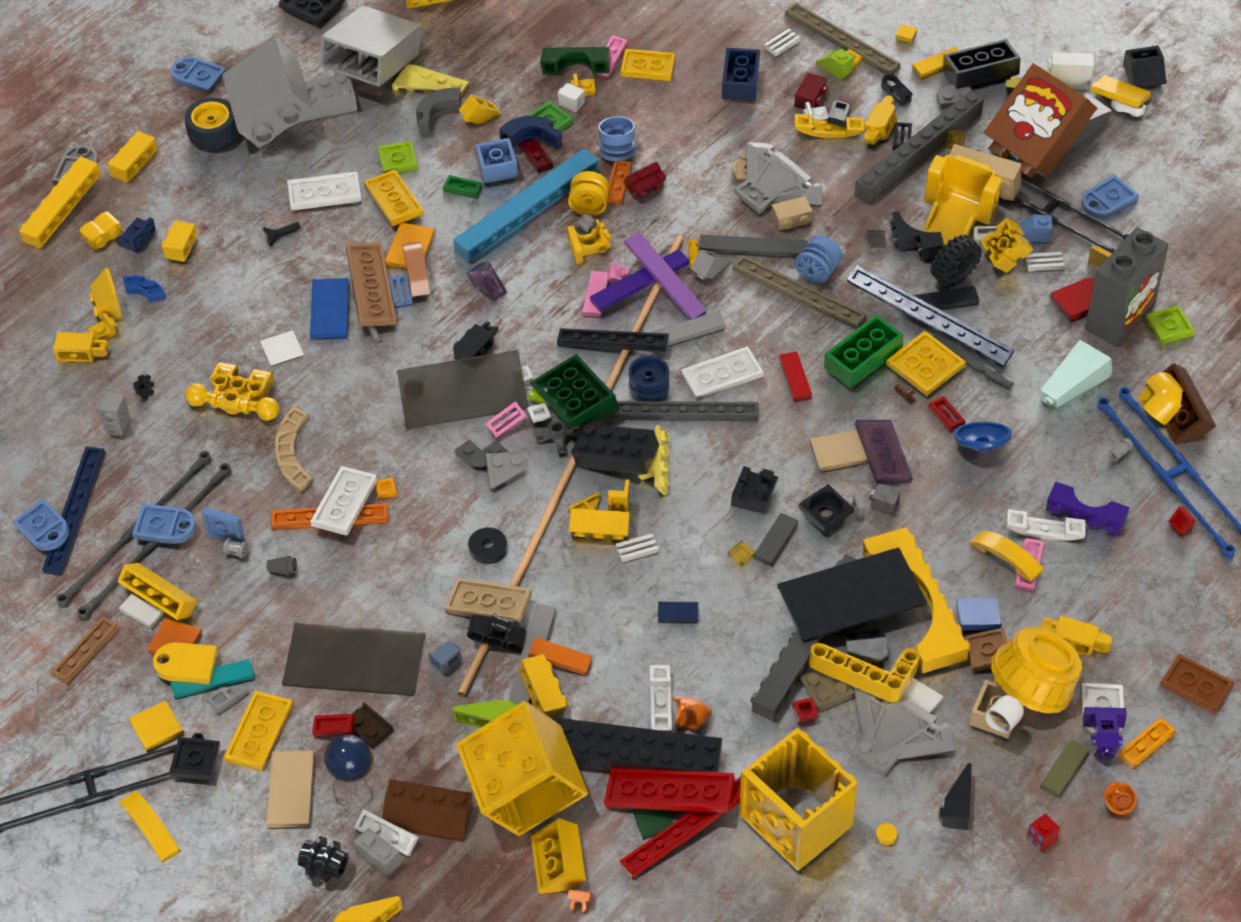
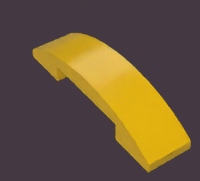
M794 115L795 129L807 135L821 138H846L864 133L863 118L846 117L844 127L829 124L827 121L812 120V115Z
M982 530L969 542L970 545L984 554L989 551L1014 566L1016 573L1030 582L1044 571L1041 564L1026 550L997 533Z
M138 791L118 801L128 817L134 821L150 843L152 850L161 862L180 852V849L160 818Z

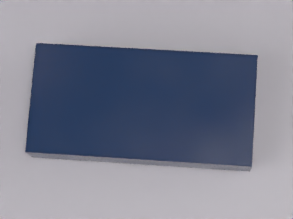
M658 601V622H698V602Z

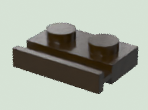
M364 702L360 709L357 708L352 713L355 715L353 734L363 739L373 749L387 737L389 732L394 730L389 722Z

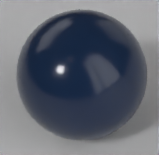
M344 734L334 738L328 744L324 754V762L329 773L335 778L354 780L368 770L371 762V753L363 739L355 735Z

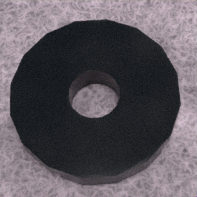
M485 527L478 529L469 538L468 549L470 555L484 563L499 560L507 551L506 536L496 528ZM485 543L493 544L489 548L483 547Z

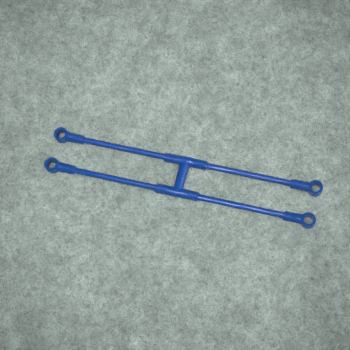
M1122 387L1119 391V398L1126 401L1132 409L1138 412L1174 454L1173 456L1180 465L1165 471L1118 419L1117 414L1109 406V400L1105 397L1099 398L1097 408L1104 411L1110 419L1117 423L1151 463V467L1172 491L1174 490L1214 537V541L1223 550L1222 555L1225 558H1232L1235 553V547L1227 544L1212 529L1177 488L1178 485L1171 477L1186 470L1232 521L1240 534L1241 524L1203 482L1200 475L1186 458L1172 446L1140 409L1139 404L1130 395V389Z

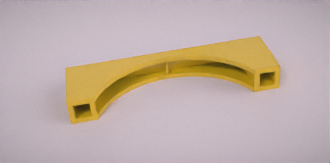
M905 527L863 539L862 553L864 557L899 547L927 600L931 611L932 623L926 636L915 648L920 654L918 666L922 674L967 661L968 652L970 651L969 642L964 640L961 626L956 624L952 609L947 607L946 597L943 593H940L936 578L933 579L929 564L924 562L922 550L917 548L914 535L910 534L908 528Z

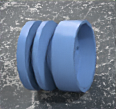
M622 116L609 117L600 122L598 126L600 155L609 161H624L633 157L636 153L634 122Z
M816 235L812 237L795 259V267L799 274L807 281L822 284L826 282L843 260V253L841 248L832 239Z

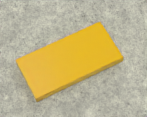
M396 170L363 181L365 188L391 226L424 215V209Z
M254 691L223 757L224 761L263 772L293 707V700Z

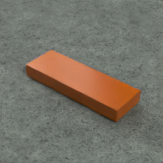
M614 161L609 179L608 203L622 204L626 191L624 179L631 172L632 162Z
M534 637L528 657L544 654L546 660L550 661L552 665L586 676L592 658L591 655Z

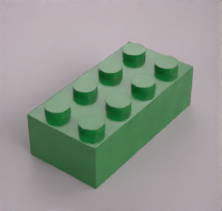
M876 314L825 353L824 368L851 389L903 347L904 334Z

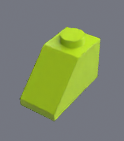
M837 49L826 53L816 61V64L842 80L853 72L854 56L843 49Z

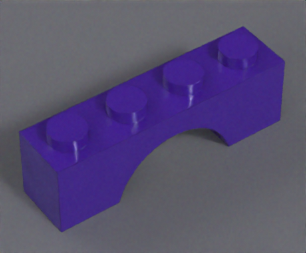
M1055 481L1048 496L1045 510L1067 518L1085 520V524L1090 527L1120 536L1130 507L1113 501L1100 507L1087 506L1077 499L1073 487Z

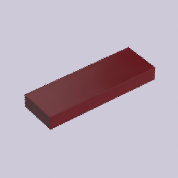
M535 138L524 140L518 144L537 173L553 167V162Z

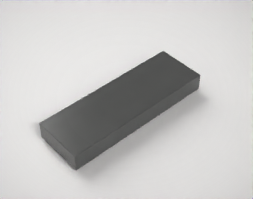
M780 513L754 553V559L772 566L798 525V520Z

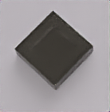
M867 230V248L886 247L885 230Z

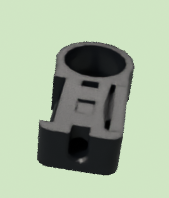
M893 74L883 76L881 88L889 95L892 94L900 102L899 105H904L911 101L913 93L897 76ZM887 81H893L895 85L890 86Z

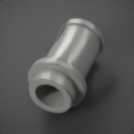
M1122 439L1118 446L1109 451V455L1114 461H1118L1124 454L1130 453L1134 445L1130 439Z

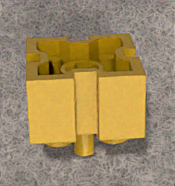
M1008 218L996 226L998 230L995 233L990 232L980 240L984 249L991 254L989 258L993 265L1005 273L1017 265L1016 260L1018 258L1024 259L1033 251L1029 241L1023 237L1025 234L1019 224Z

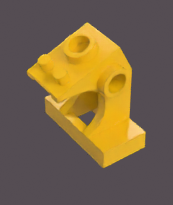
M597 219L596 227L591 230V233L586 235L577 233L574 225L567 227V239L576 265L583 263V256L603 253L612 247L610 242L612 236L608 229L603 228L605 227L604 222L600 223Z

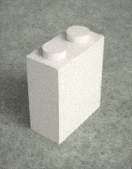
M1052 52L1051 59H1048L1047 62L1048 73L1066 85H1071L1074 90L1090 91L1094 71V54Z

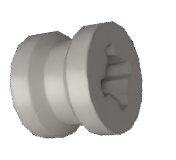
M584 214L581 220H577L574 223V227L577 233L586 235L596 227V222L590 215Z

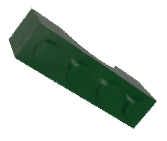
M610 47L543 48L540 59L543 74H560L563 69L571 65L587 66L593 74L609 73L612 62Z

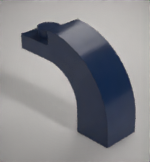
M522 116L508 121L499 128L500 140L510 138L512 148H515L522 141L532 138L543 140L556 149L562 146V133L553 128L552 120L544 117Z

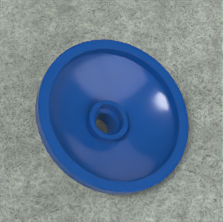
M996 422L967 423L959 426L954 431V439L960 445L978 452H988L1005 445L1012 437V431L1009 427Z

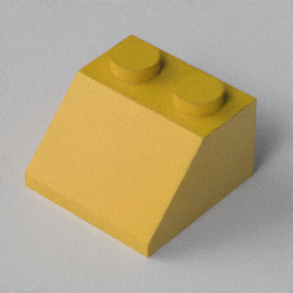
M105 268L90 285L92 293H88L91 304L95 303L96 305L92 307L95 317L99 316L100 322L103 321L102 313L104 312L114 320L122 318L109 268Z

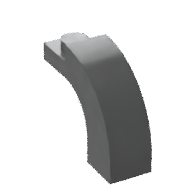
M460 88L440 89L428 94L420 101L416 109L419 129H422V136L430 135L431 122L437 115L446 112L460 113Z

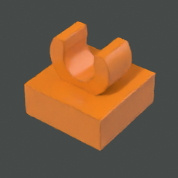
M569 889L568 898L573 899L570 903V909L574 910L575 903L581 902L582 911H586V901L592 900L593 892Z

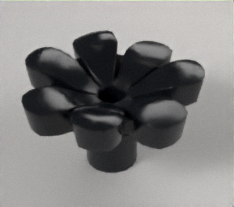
M139 375L137 377L138 381L133 383V389L142 399H147L148 395L152 396L154 394V390L150 389L154 387V382L150 381V375Z

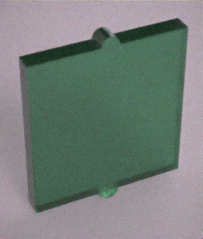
M631 809L642 840L656 836L673 824L669 810Z

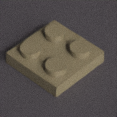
M815 670L799 677L800 684L808 697L813 698L818 712L854 698L855 693L849 684Z

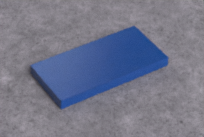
M349 278L312 279L310 339L347 338Z

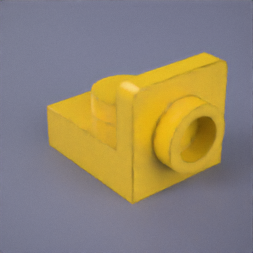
M577 73L573 74V80H570V84L585 90V96L596 95L594 79L578 80Z
M105 312L102 313L103 321L87 328L88 333H94L97 340H107L116 335L114 328L116 323Z

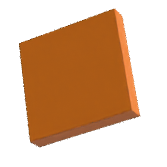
M164 618L147 649L148 653L155 655L160 647L168 643L196 644L202 631L200 628Z

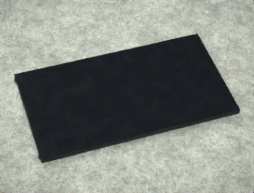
M899 547L777 584V588L803 643L927 605V600Z

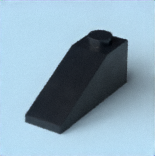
M967 763L944 799V806H939V818H943L942 827L968 829L970 819L971 763Z

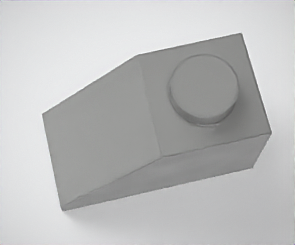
M700 250L691 270L696 272L695 275L703 280L705 278L713 279L730 260L716 252Z

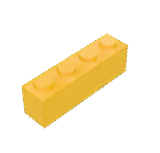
M139 563L124 564L117 581L176 620L191 618L198 601Z

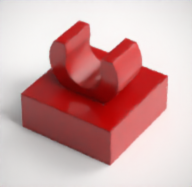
M1178 507L1168 522L1182 535L1196 521L1184 507Z

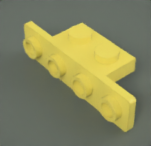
M660 425L655 426V435L659 448L648 473H638V477L643 481L655 476V487L663 495H667L669 486V434Z

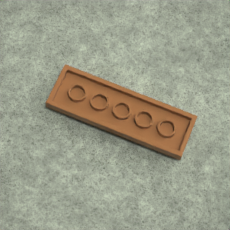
M382 242L346 244V254L359 326L396 325L397 319Z

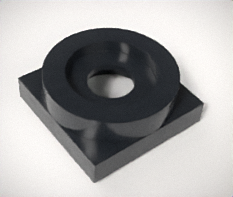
M829 484L799 503V509L806 515L808 522L814 528L823 532L838 528L846 517L854 513V508ZM823 507H828L833 513L829 517H823L820 515L819 510Z

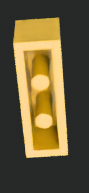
M137 131L120 148L119 152L110 159L108 163L110 176L128 183L158 150L155 137Z
M571 508L569 532L573 533V537L585 538V534L593 535V538L596 539L612 536L613 540H624V537H629L630 512Z
M544 654L521 660L518 671L533 706L551 719L563 716L567 707V699L561 694L559 681L553 676L550 661L546 660Z

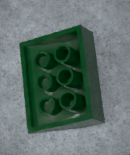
M577 354L529 382L568 427L604 420L620 410L615 394Z

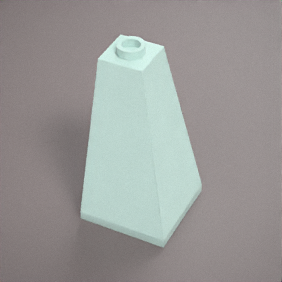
M1079 340L1040 390L1042 401L1049 406L1053 405L1058 408L1112 376L1111 358Z

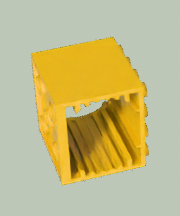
M523 701L456 743L481 814L517 836L523 835L588 795L561 725L526 701Z
M797 727L741 772L739 816L799 871L853 826L858 782L852 774H848L842 769L837 760L831 759L823 747L817 746L806 732H802ZM800 787L804 792L809 790L823 804L821 808L819 806L815 807L814 812L811 809L805 810L804 819H802L776 793L786 788Z

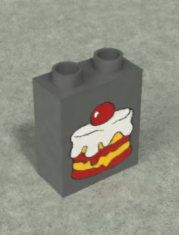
M1136 227L1096 270L1085 330L1117 347L1156 303L1169 246L1167 242L1139 227Z

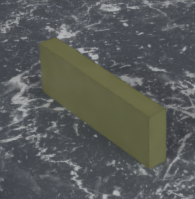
M1070 739L1042 781L1040 788L1059 797L1088 754L1089 748Z

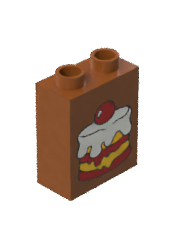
M1032 63L983 133L993 140L988 149L996 155L1006 159L1012 153L1019 158L1018 163H1021V172L1032 178L1036 171L1048 178L1098 108L1086 97L1038 65Z

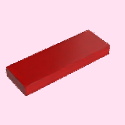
M798 352L779 354V360L793 401L811 398L812 392Z

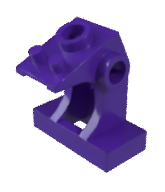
M1084 707L1082 725L1083 727L1095 728V733H1092L1091 742L1092 746H1095L1094 756H1098L1099 759H1102L1103 756L1113 759L1119 746H1122L1123 736L1119 734L1118 728L1125 727L1126 708ZM1101 727H1111L1112 730H1102Z

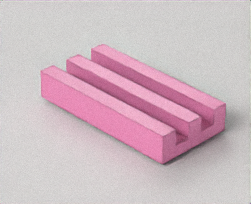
M515 401L486 422L485 425L490 429L494 437L498 439L526 419L527 415ZM514 408L517 409L514 413L505 418L499 424H497L494 427L492 426V424L501 419ZM521 414V416H519L517 419H515L514 421H512V422H511L510 424H508L506 427H504L503 429H501L499 432H496L499 428H501L503 425H505L506 423H508V422H509L510 420H512L514 417H516L517 415Z

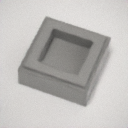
M861 492L853 494L852 506L856 519L860 520L864 519L865 504Z

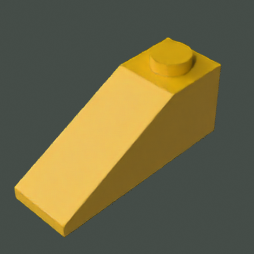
M399 896L352 906L346 911L338 913L333 922H386L402 910L401 899Z

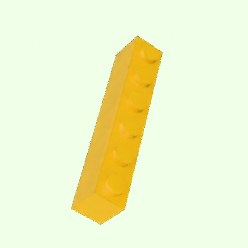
M80 156L72 164L58 184L52 188L48 196L42 200L39 207L32 212L30 218L21 226L19 232L23 242L39 249L43 247L100 177L101 173L98 163Z

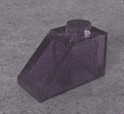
M490 262L480 263L466 273L474 287L492 302H495L507 293L506 288Z

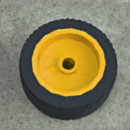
M217 97L200 99L189 106L185 113L187 135L191 143L198 148L218 150L230 145L238 135L230 102Z

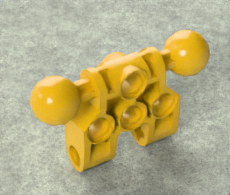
M222 362L217 364L210 377L213 393L208 392L205 386L196 383L188 386L184 395L187 403L193 407L202 406L207 402L211 403L212 408L219 407L228 414L243 412L248 415L253 411L257 413L260 419L265 421L276 418L280 409L277 401L268 397L274 381L273 372L254 369L250 377L245 379L238 376L239 367L237 365Z

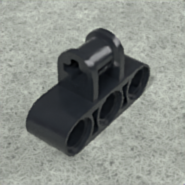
M496 613L493 614L492 618L483 615H472L467 631V637L471 640L515 653L523 651L527 635L526 629L513 625L512 618L505 619L497 616Z

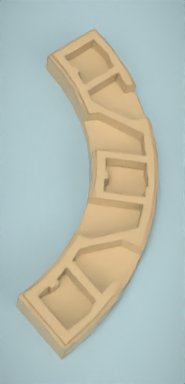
M294 406L282 420V425L276 434L275 454L283 477L301 494L314 482L313 477L303 470L295 456L297 435L309 419V415Z

